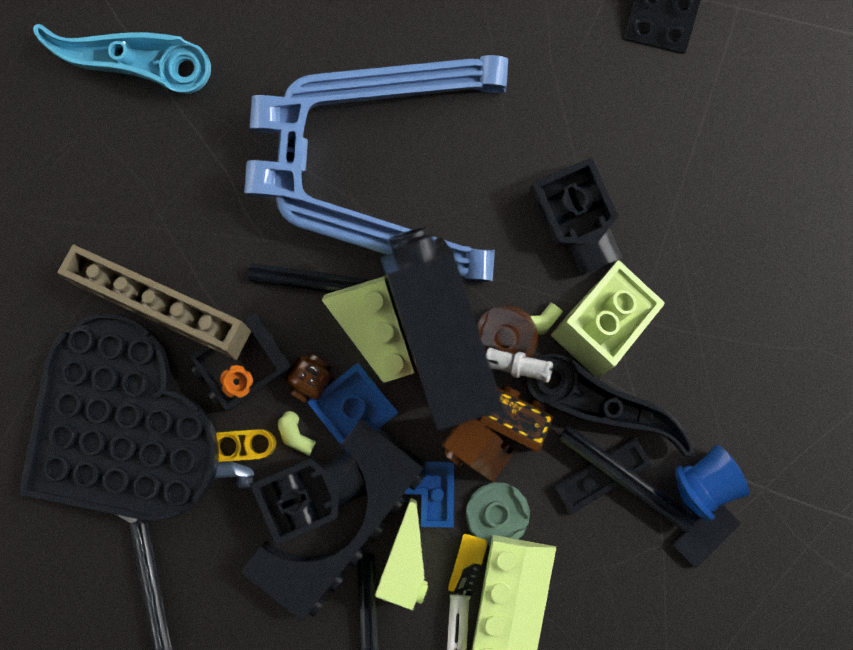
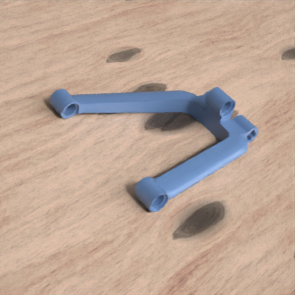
M486 55L480 57V59H461L311 74L294 81L287 89L284 97L252 96L249 129L260 133L280 134L278 161H247L244 194L253 197L275 198L281 215L289 223L299 228L383 254L393 253L389 238L411 229L314 199L303 190L301 173L306 172L308 139L303 138V132L308 111L320 105L462 90L504 93L507 86L508 58ZM445 240L455 254L461 276L464 277V280L493 281L495 250L471 249L469 246H461Z

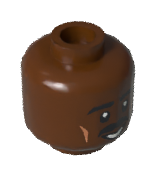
M309 353L308 357L299 356L285 377L286 383L292 387L289 394L304 403L308 398L312 400L320 399L333 380V374L329 371L332 366Z

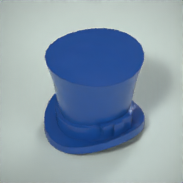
M715 445L693 467L688 465L685 468L679 466L675 469L676 488L682 503L693 515L704 521L710 522L715 519L712 512L717 510L719 506L749 496L750 494L748 484L739 466L729 453L719 445Z

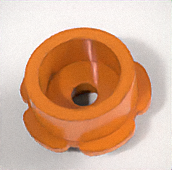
M235 365L231 366L230 370H225L222 373L220 383L223 384L222 390L227 396H237L240 398L249 393V387L253 383V378L250 372L245 371L244 367ZM236 378L239 379L238 385L233 383V380Z

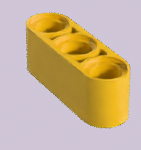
M265 429L216 433L219 446L218 462L261 459L270 456L276 448L275 436L272 432ZM259 434L264 435L269 442L268 449L264 453H258L252 445L254 437ZM226 437L232 438L236 443V450L231 456L225 455L220 448L222 440Z

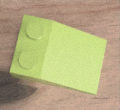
M618 260L570 311L550 336L596 378H600L616 366L665 303Z
M410 498L375 596L413 610L415 603L422 604L428 588V582L424 581L417 500Z

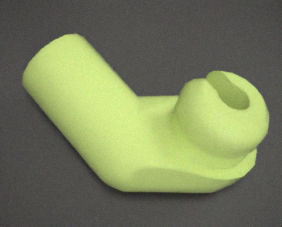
M552 302L549 303L541 315L530 316L536 324L538 335L547 333L563 312Z
M292 411L285 412L278 420V429L284 444L310 456L316 441L300 434L297 426L299 417L296 413Z

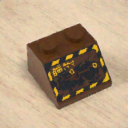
M503 384L501 389H497L504 409L479 417L477 421L519 444L539 452L554 416L547 413L549 407L533 399L528 404L518 399L521 394L520 392Z

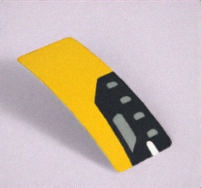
M467 534L463 535L448 586L449 591L470 597L473 596L487 548V540Z

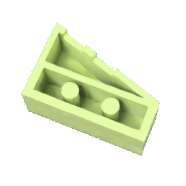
M386 276L324 295L322 299L324 304L383 383L415 373V363Z

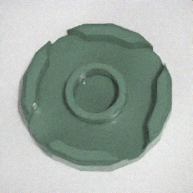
M492 482L481 486L471 495L466 506V520L469 530L475 537L487 540V545L489 546L492 535L519 539L524 534L529 523L530 509L526 498L517 488L507 483Z

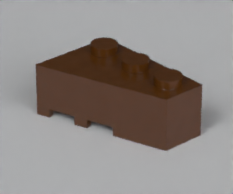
M476 419L455 425L442 443L447 448L444 452L447 458L459 467L464 462L492 482H494L516 452Z

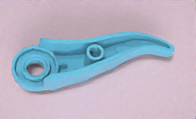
M36 24L33 27L35 36L49 51L69 64L80 68L134 75L160 84L179 94H192L199 91L207 83L211 75V63L208 55L199 46L185 41L179 36L150 32H127L65 38L52 33L41 24ZM184 61H191L194 65L193 73L188 77H181L178 73V67Z

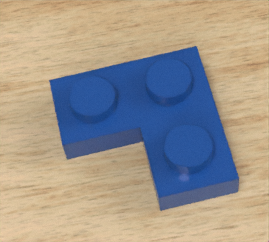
M422 461L426 464L421 471L426 475L414 491L408 488L404 494H421V527H454V462Z

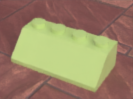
M492 535L471 650L538 649L556 546Z

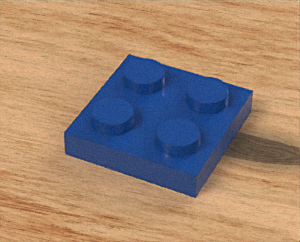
M356 363L331 383L320 399H311L308 402L340 444L344 442L364 416L381 427L398 414L397 410L359 363Z

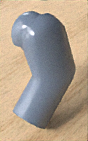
M226 461L218 462L215 478L236 477V486L238 488H248L254 483L253 476L255 474L250 467Z

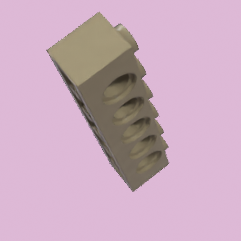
M74 244L71 246L57 272L68 282L235 360H237L251 333V330L241 320Z

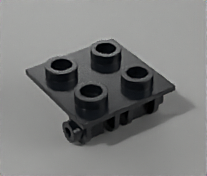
M634 0L624 39L686 53L701 0Z

